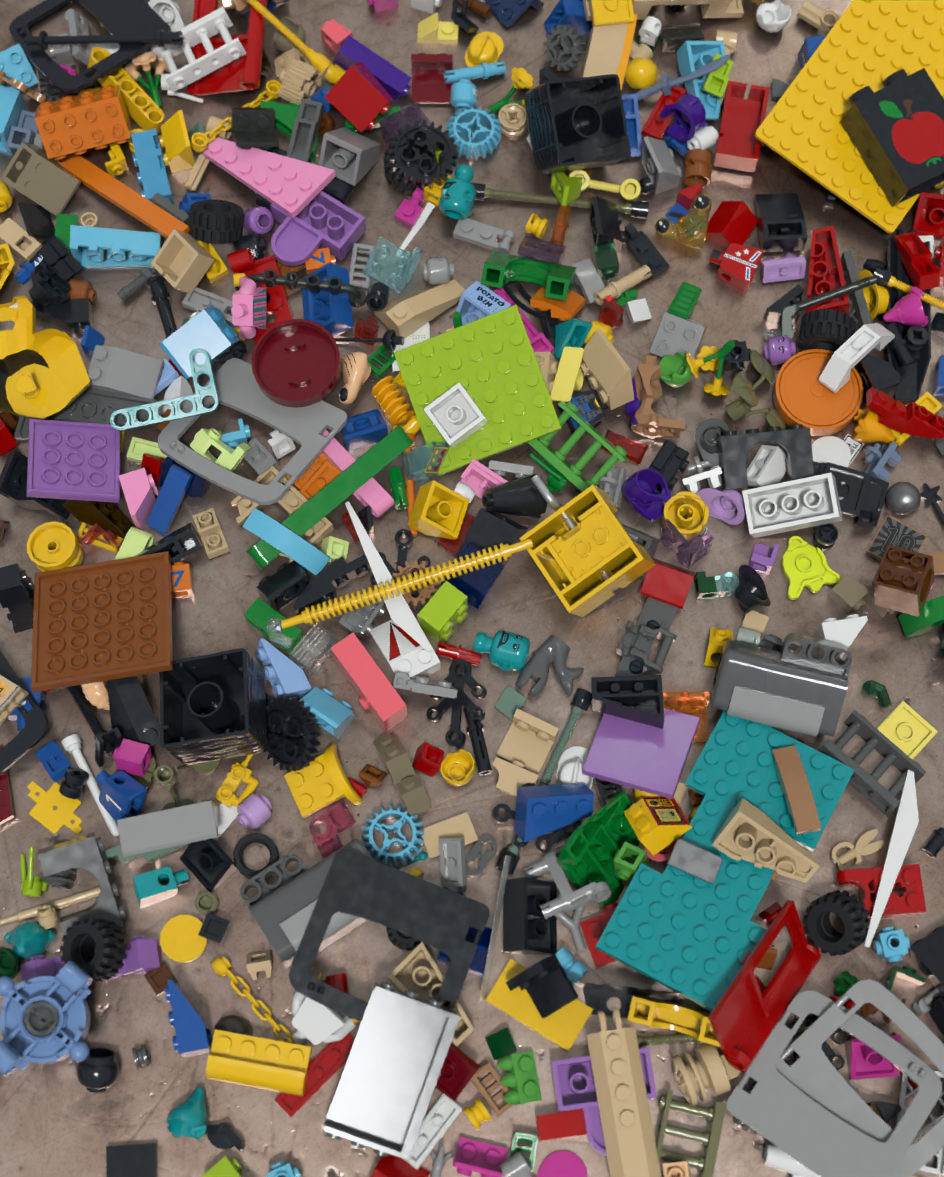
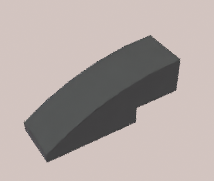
M302 98L298 117L295 118L287 157L304 162L309 161L325 108L323 103Z

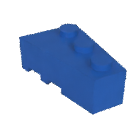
M584 783L518 787L514 831L523 842H527L590 817L593 812L594 793Z

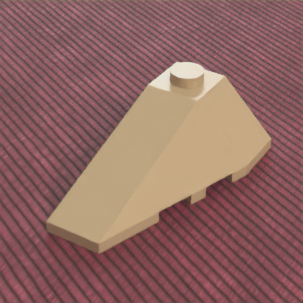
M453 279L447 284L435 285L390 300L384 309L374 311V314L389 330H395L396 336H403L405 339L459 302L465 289Z
M743 798L730 813L712 843V846L731 859L737 861L742 859L754 863L755 867L762 869L763 866L777 871L780 875L804 883L808 882L821 865L764 812Z

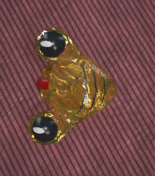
M707 195L697 196L693 204L696 213L683 215L676 225H673L669 219L664 217L657 220L655 224L656 233L688 247L702 248L707 237L708 219L712 206L711 199Z

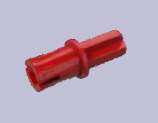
M441 641L438 642L436 655L455 661L464 659L469 664L479 665L481 654L461 648V645L458 647Z

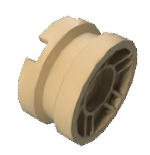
M511 103L501 108L499 122L503 135L515 138L525 132L527 129V115L523 106Z

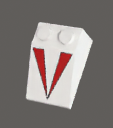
M392 619L371 630L370 634L392 675H394V672H405L410 679H416V676L427 677L441 670V662L434 649L429 652L425 650Z

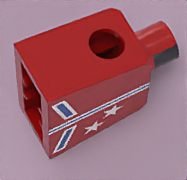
M730 243L726 253L713 249L709 262L720 265L717 273L719 279L741 292L747 293L764 250Z

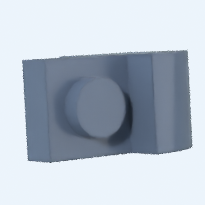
M21 110L18 127L11 125L6 145L11 150L17 151L22 142L34 144L35 135L39 132L34 119V112Z

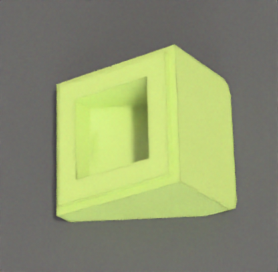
M328 536L322 540L320 551L330 558L329 562H334L342 556L346 561L349 542Z

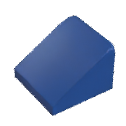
M86 325L81 340V347L85 354L93 355L96 345H104L105 337L92 327Z

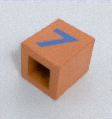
M329 247L317 249L311 258L305 262L307 275L327 263L336 265L335 255H330Z
M185 562L173 563L171 565V598L194 596L193 575L190 565Z

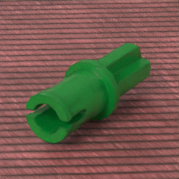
M392 466L388 473L391 483L390 491L393 493L395 508L402 510L400 503L402 501L403 507L406 509L409 506L406 494L407 485L404 483L401 468Z

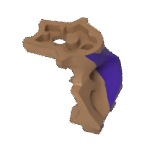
M644 355L643 363H638L637 370L632 379L635 400L626 403V414L632 419L631 430L649 439L657 437L680 438V431L685 430L684 422L661 418L651 408V405L662 396L659 380L661 365H656V356Z

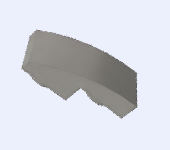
M588 258L570 265L577 267L574 281L576 286L580 285L587 305L595 302L594 299L597 297H593V294L605 288L590 259Z

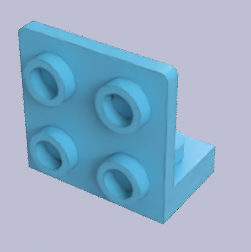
M20 44L0 52V70L6 73L5 78L9 80L12 77L27 85L28 88L38 83V78ZM4 82L3 85H2L3 87H7V88H8V87H12L11 85L7 84L6 82Z

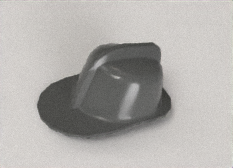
M715 418L702 422L695 433L696 444L702 459L709 460V467L711 468L718 465L721 467L718 437L724 436L723 432L730 431L725 422Z

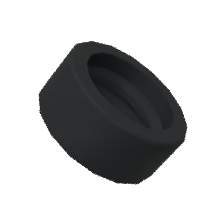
M252 833L247 834L238 841L234 848L233 859L239 872L246 878L251 879L279 860V852L271 838L265 834ZM252 843H262L270 852L268 864L260 870H251L243 863V851Z

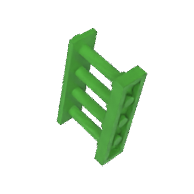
M560 401L558 405L564 410L558 417L561 426L571 416L580 424L579 427L559 450L556 449L554 451L549 446L551 444L550 440L558 431L527 443L581 492L592 484L599 487V478L605 477L618 460L622 463L630 461L626 456L627 452L618 444L615 447L577 412L579 408L570 401L568 403ZM588 431L596 440L576 464L570 465L565 461L567 453L583 434ZM604 446L612 455L591 479L588 478L586 480L581 475L582 469L597 451Z

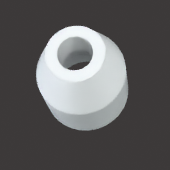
M461 481L458 482L454 492L470 500L469 503H471L475 492L470 486Z

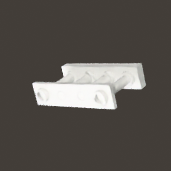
M224 7L178 30L183 33V35H180V37L183 36L182 45L158 47L155 44L151 47L156 57L163 58L166 62L170 74L164 78L173 93L246 54L238 38L233 40L227 29L233 26V23ZM221 33L225 45L214 50L209 38ZM202 42L207 54L196 60L191 48ZM184 52L189 64L177 69L173 57Z

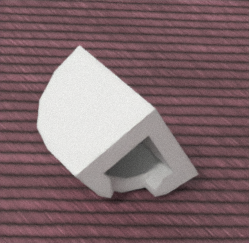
M183 376L176 378L165 392L164 400L193 395L188 381ZM185 401L182 403L181 410L187 405L189 401ZM168 405L163 406V412L165 413L167 409H170Z

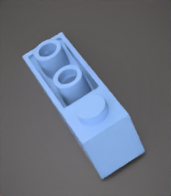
M261 638L257 649H255V657L264 669V676L272 686L274 697L290 695L291 698L297 697L299 701L311 690L303 669L264 638Z

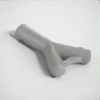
M585 904L574 909L572 919L565 914L567 913L566 910L554 915L570 929L577 952L586 950L579 928Z

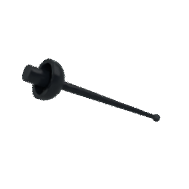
M395 330L386 331L383 338H334L335 341L383 343L388 351H395L396 345L404 344V337L396 336Z

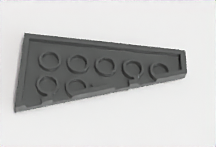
M87 388L68 408L51 420L111 424L110 416L114 411L154 403L157 400ZM147 410L138 412L137 418L140 422L148 420L149 413ZM124 414L116 417V425L122 427L126 424L127 418ZM20 416L13 437L15 441L29 439V418Z

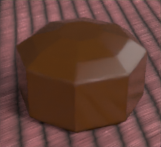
M1 412L0 418L10 432L16 430L18 421L14 414Z

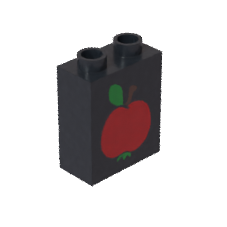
M925 68L909 76L904 69H900L888 76L882 82L884 88L877 92H873L870 86L858 90L847 100L851 108L840 121L892 207L944 181V99Z

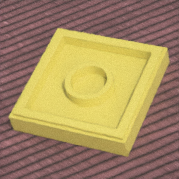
M904 701L877 728L912 760L938 733L934 727Z

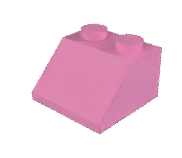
M145 468L119 475L130 515L136 528L143 530L156 502L155 496L159 495L152 474L147 475Z

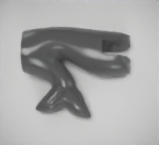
M550 635L531 656L518 677L515 686L521 689L529 681V678L536 683L532 686L528 696L533 699L536 698L546 686L549 667L552 662L554 672L559 678L562 688L567 696L570 697L573 691V680L582 675L584 668H568L566 661L570 652L569 646L556 636Z

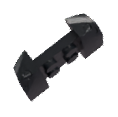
M813 461L814 476L826 473L834 475L841 513L857 517L855 526H876L880 518L889 482L875 479L869 473L830 462L818 463Z

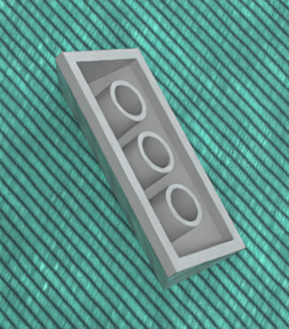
M210 800L117 820L123 857L218 837L217 805Z

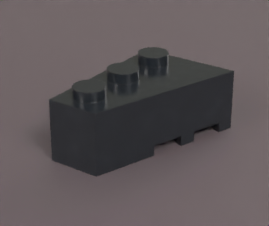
M18 563L0 568V604L3 609H9L10 613L7 614V618L9 621L12 620L15 633L33 629L34 584L31 577H28L26 570H22Z

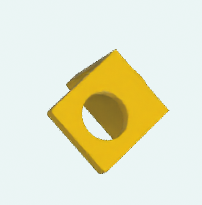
M710 627L709 644L704 661L705 666L717 668L718 662H714L711 659V655L713 653H721L723 643L727 640H732L733 631Z

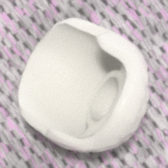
M775 0L772 3H763L759 6L756 12V20L759 27L766 32L777 33L786 27L791 18L792 11L790 6L784 5L781 0Z

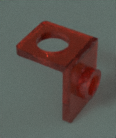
M97 523L78 540L81 548L85 550L101 535L117 551L120 549L119 544L115 541L117 537L108 528L104 531Z

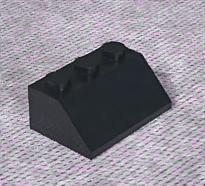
M527 877L507 879L503 898V952L553 955L557 953V918L553 915L546 919L540 908L541 904L543 905L557 898V885L555 882Z

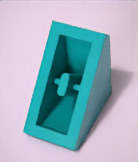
M573 318L556 325L555 356L561 358L564 347L581 348L593 324Z

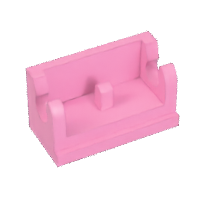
M474 458L461 475V482L470 486L475 492V496L481 500L487 489L508 482Z

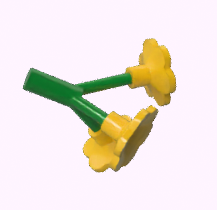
M514 67L511 70V79L514 81L513 87L504 98L489 107L492 113L495 114L502 107L511 103L519 104L526 108L524 99L522 101H509L517 89H524L525 87L530 89L535 86L532 75L528 74L524 68L520 67L518 69Z
M728 340L719 350L715 346H702L700 353L696 355V360L689 352L686 353L687 362L696 379L699 378V367L703 371L710 370L713 372L717 370V376L714 377L713 383L704 384L703 390L715 396L729 394L730 387L722 384L723 378L721 374L724 357L735 347L734 341Z

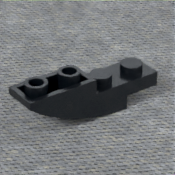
M366 555L348 564L342 556L320 571L299 595L293 606L295 614H301V611H304L306 607H309L311 610L312 605L317 607L318 603L322 605L324 601L327 604L330 599L334 601V598L337 597L335 587L341 588L347 585L350 579L366 575L370 571L369 569H371Z

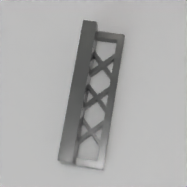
M852 251L843 252L840 260L845 285H848L860 279ZM859 289L848 293L847 295L850 298L848 299L849 305L853 309L850 317L855 316L854 319L858 330L864 324H872L863 290Z

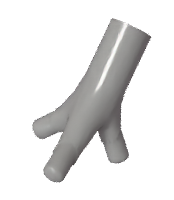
M443 1145L440 1146L438 1155H436L434 1150L430 1153L433 1159L431 1177H441L445 1163L453 1156L452 1152L444 1156L445 1147Z

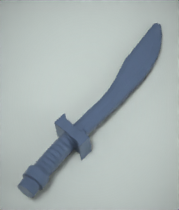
M727 54L707 63L692 73L672 80L669 74L662 75L663 82L646 89L643 88L635 93L638 96V101L644 100L648 96L663 91L665 96L670 95L672 86L715 71L727 62L731 55Z

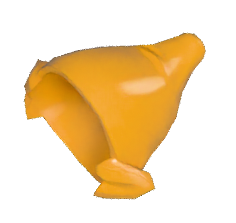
M868 407L865 409L859 408L858 415L854 418L857 423L852 434L853 440L862 443L880 441L888 444L895 440L891 429L878 422V413Z

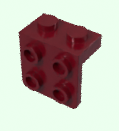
M411 54V102L414 104H450V93L453 83L446 84L445 80L447 79H444L443 73L445 70H453V54Z

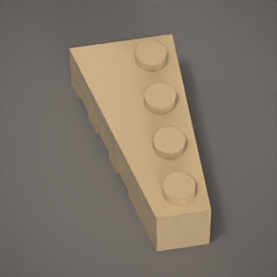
M423 942L388 975L389 981L400 992L404 993L405 989L419 994L418 998L428 1001V998H437L444 980ZM442 998V1007L448 1008L450 1001ZM457 1001L453 1011L460 1014V1019L451 1042L459 1047L474 1032V1028Z

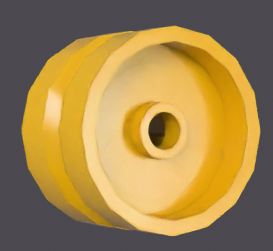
M56 521L46 522L36 527L27 541V553L40 572L81 566L84 558L83 547L71 528L64 523Z

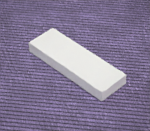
M443 1093L424 1118L409 1161H405L418 1170L461 1114L463 1108Z

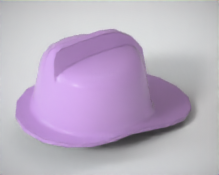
M704 488L697 492V495L707 505L709 516L731 525H737L745 518L744 499L738 491L734 489L719 491L712 488Z

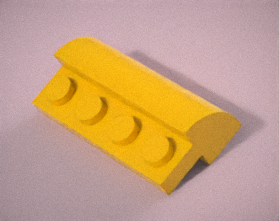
M215 1029L210 1055H208L206 1078L304 1096L312 1047Z

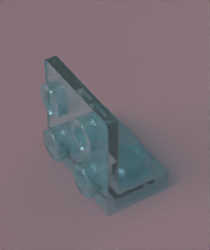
M379 237L362 273L377 282L385 284L389 289L399 294L408 286L424 251L415 247L411 252H406L386 239Z

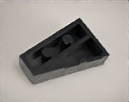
M661 675L591 677L592 710L663 729L664 706Z

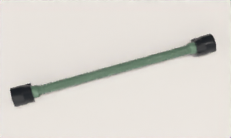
M577 688L570 704L572 709L569 720L565 725L566 728H564L559 738L556 749H554L549 760L550 762H548L543 773L544 775H542L543 778H541L538 784L539 786L548 785L555 772V767H557L559 759L579 719L578 717L583 712H587L592 702L591 692ZM518 837L517 843L521 845L523 841ZM513 842L507 851L503 850L495 867L503 872L505 855L511 856L508 875H513L520 859L517 856L519 848Z

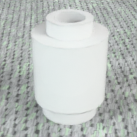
M706 126L695 131L693 138L687 141L689 150H707L712 147L718 140V132L712 126Z

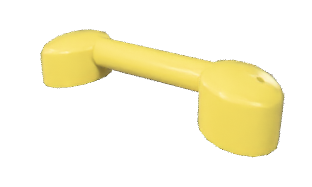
M575 170L569 176L583 178L581 192L586 191L588 188L620 193L622 198L629 202L637 200L641 195V186L635 179H627L621 185L591 180L583 170Z

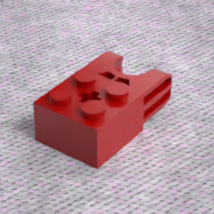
M902 865L893 889L897 888L900 895L891 891L881 919L920 916L927 912L920 865ZM884 867L839 871L835 874L836 881L842 885H852L859 890L861 895L860 902H864V910H868L870 913L867 919H871Z

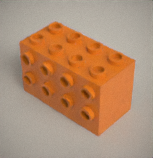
M109 85L100 90L86 91L77 96H67L58 101L41 103L38 105L34 117L48 159L60 160L67 157L66 154L75 153V155L87 152L89 148L102 149L107 147L109 143L121 144L127 142L128 138H131L132 124L119 85Z

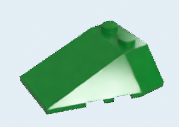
M620 792L575 829L556 860L577 890L593 882H606L611 890L610 897L603 902L597 903L603 908L616 903L624 888V884H621L622 879L615 872L613 859L616 852L621 849L624 842L634 846H638L640 842L624 814V811L633 805L625 792Z

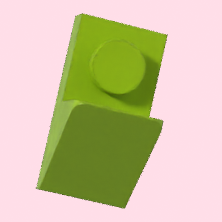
M564 172L552 173L550 188L562 206H566L579 198L583 178L567 177Z

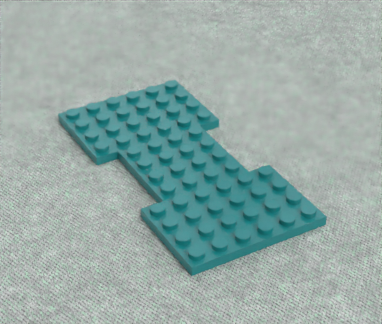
M724 711L684 786L705 797L690 823L692 828L684 834L681 840L723 858L713 884L707 883L670 865H667L664 873L661 874L641 863L600 937L596 949L675 992H683L678 994L712 1012L743 966L741 962L747 953L754 950L767 930L750 920L775 873V870L763 866L761 869L755 867L754 863L742 859L740 861L731 859L712 846L714 839L730 813L743 798L764 812L800 846L813 852L855 769L767 725L727 716L726 711ZM796 746L821 824L820 831L796 835L792 815H789L785 795H782L772 749Z

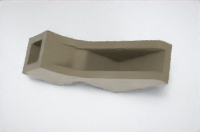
M848 574L828 594V597L847 614L852 609L855 611L859 610L865 602L882 618L887 613L892 615L895 610L875 605L873 586L860 584Z
M394 732L384 734L379 739L373 741L410 817L413 814L417 815L431 808L432 806L426 791Z

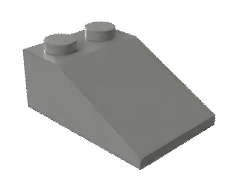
M96 345L87 372L91 381L88 388L154 399L165 362L118 347Z

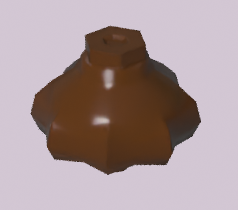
M323 112L319 136H324L326 132L334 130L335 121L331 118L329 112Z

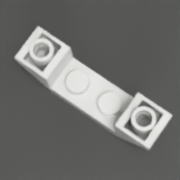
M879 323L864 324L833 353L819 377V382L836 393L850 380V370L874 347L881 351L895 335Z

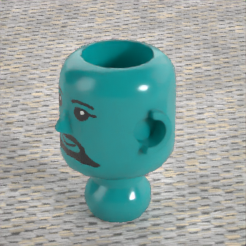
M458 165L454 172L455 178L447 179L444 182L443 189H441L439 209L442 214L449 218L466 219L472 212L476 188L470 183L474 178V170L467 165Z
M504 630L496 632L494 638L489 637L484 632H479L475 637L473 645L474 652L479 654L488 653L490 663L505 671H521L525 666L530 649V641L527 637Z

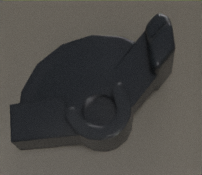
M222 1122L219 1125H206L205 1134H207L210 1143L215 1147L229 1149L235 1146L238 1151L244 1150L245 1140L234 1131L231 1123Z

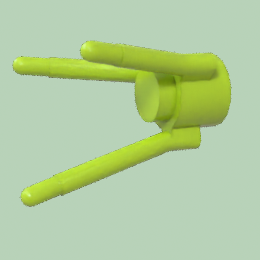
M30 846L28 876L26 875L25 855L23 853L20 854L22 895L41 897V892L47 891V884L44 881L40 882L41 877L33 876L34 846Z

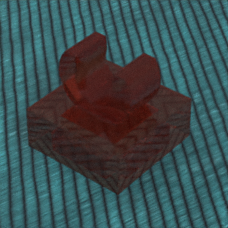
M368 317L366 321L359 318L355 325L354 338H377L379 326L375 325L377 320ZM363 342V343L368 344V345H370V346H374V345H375V343H373V342Z

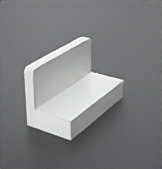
M762 445L747 468L748 485L763 487L778 484L787 471V461L784 453L778 446Z

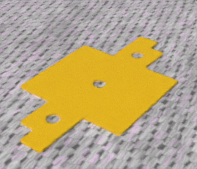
M32 781L27 786L31 790L28 796L37 804L29 812V815L53 834H56L64 824L79 835L83 830L79 826L82 820L73 812L81 804V801L63 796L59 792L60 785L56 782L46 792Z

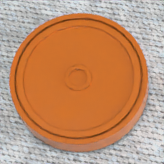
M823 349L805 350L790 357L781 367L773 387L774 405L788 426L803 424V428H810L811 436H827L844 429L854 419L863 398L862 381L855 367L850 370V380L836 393L819 382L820 375L834 353Z

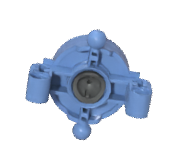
M69 961L64 965L56 977H35L24 980L16 986L10 977H0V996H6L1 1006L0 1027L3 1040L0 1041V1073L2 1075L10 1076L18 1067L23 1071L30 1062L55 1063L69 1056L75 1062H81L88 1057L89 1047L84 1043L90 1027V1010L85 998L91 992L87 987L91 984L93 978L74 962Z

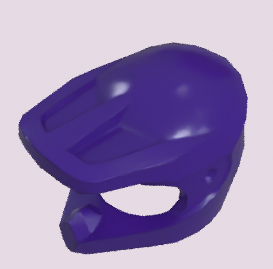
M648 468L630 475L623 483L621 489L631 506L649 521H655L662 515L665 507L663 502H667L671 498V493L663 476L657 471ZM656 484H660L661 486V493L659 495L656 489Z

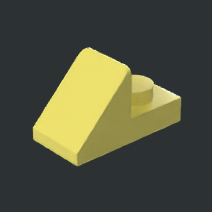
M438 12L418 23L417 43L458 44L459 25L454 22L438 21Z

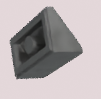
M678 839L668 865L713 884L723 858Z

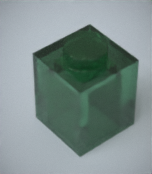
M614 243L594 246L592 260L601 279H612L618 276L620 265Z

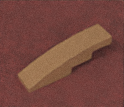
M796 746L772 749L782 795H785L796 835L820 831L821 824Z

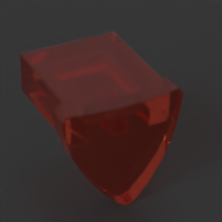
M609 295L603 300L598 321L609 325L612 329L623 324L624 309Z

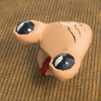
M360 351L341 356V372L345 385L339 392V399L341 403L346 405L355 401L361 386L371 373V365L368 363L367 354Z

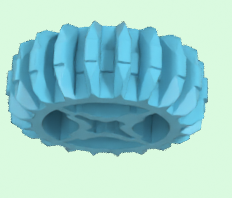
M471 105L470 110H466L463 107L462 113L456 111L455 117L451 116L449 123L446 125V130H449L448 138L454 137L453 144L457 145V151L455 152H458L459 157L466 155L467 160L470 156L474 157L475 160L478 159V156L485 159L486 153L492 155L493 149L497 150L498 143L501 141L502 128L499 119H496L494 113L489 114L488 108L482 111L481 106L474 109Z
M389 804V811H385L384 806H380L381 814L373 810L372 815L375 819L367 817L365 820L370 826H362V831L368 834L362 835L361 839L362 841H369L364 846L367 850L371 849L369 851L371 857L377 854L375 860L380 862L383 858V864L386 865L389 864V861H392L394 868H397V860H401L402 865L405 866V857L413 861L415 858L411 852L420 854L421 850L416 845H424V840L418 837L425 835V831L417 830L423 826V823H414L418 819V815L413 814L409 817L407 809L404 813L402 812L403 807L401 804L398 805L397 810H394L393 804ZM389 818L399 819L391 826L380 824ZM405 823L410 826L413 832L411 842L406 840V837L401 833ZM375 829L385 837L381 849L374 842ZM396 831L398 838H392V840H389L388 833L393 834ZM398 845L406 848L398 853H387L393 846Z

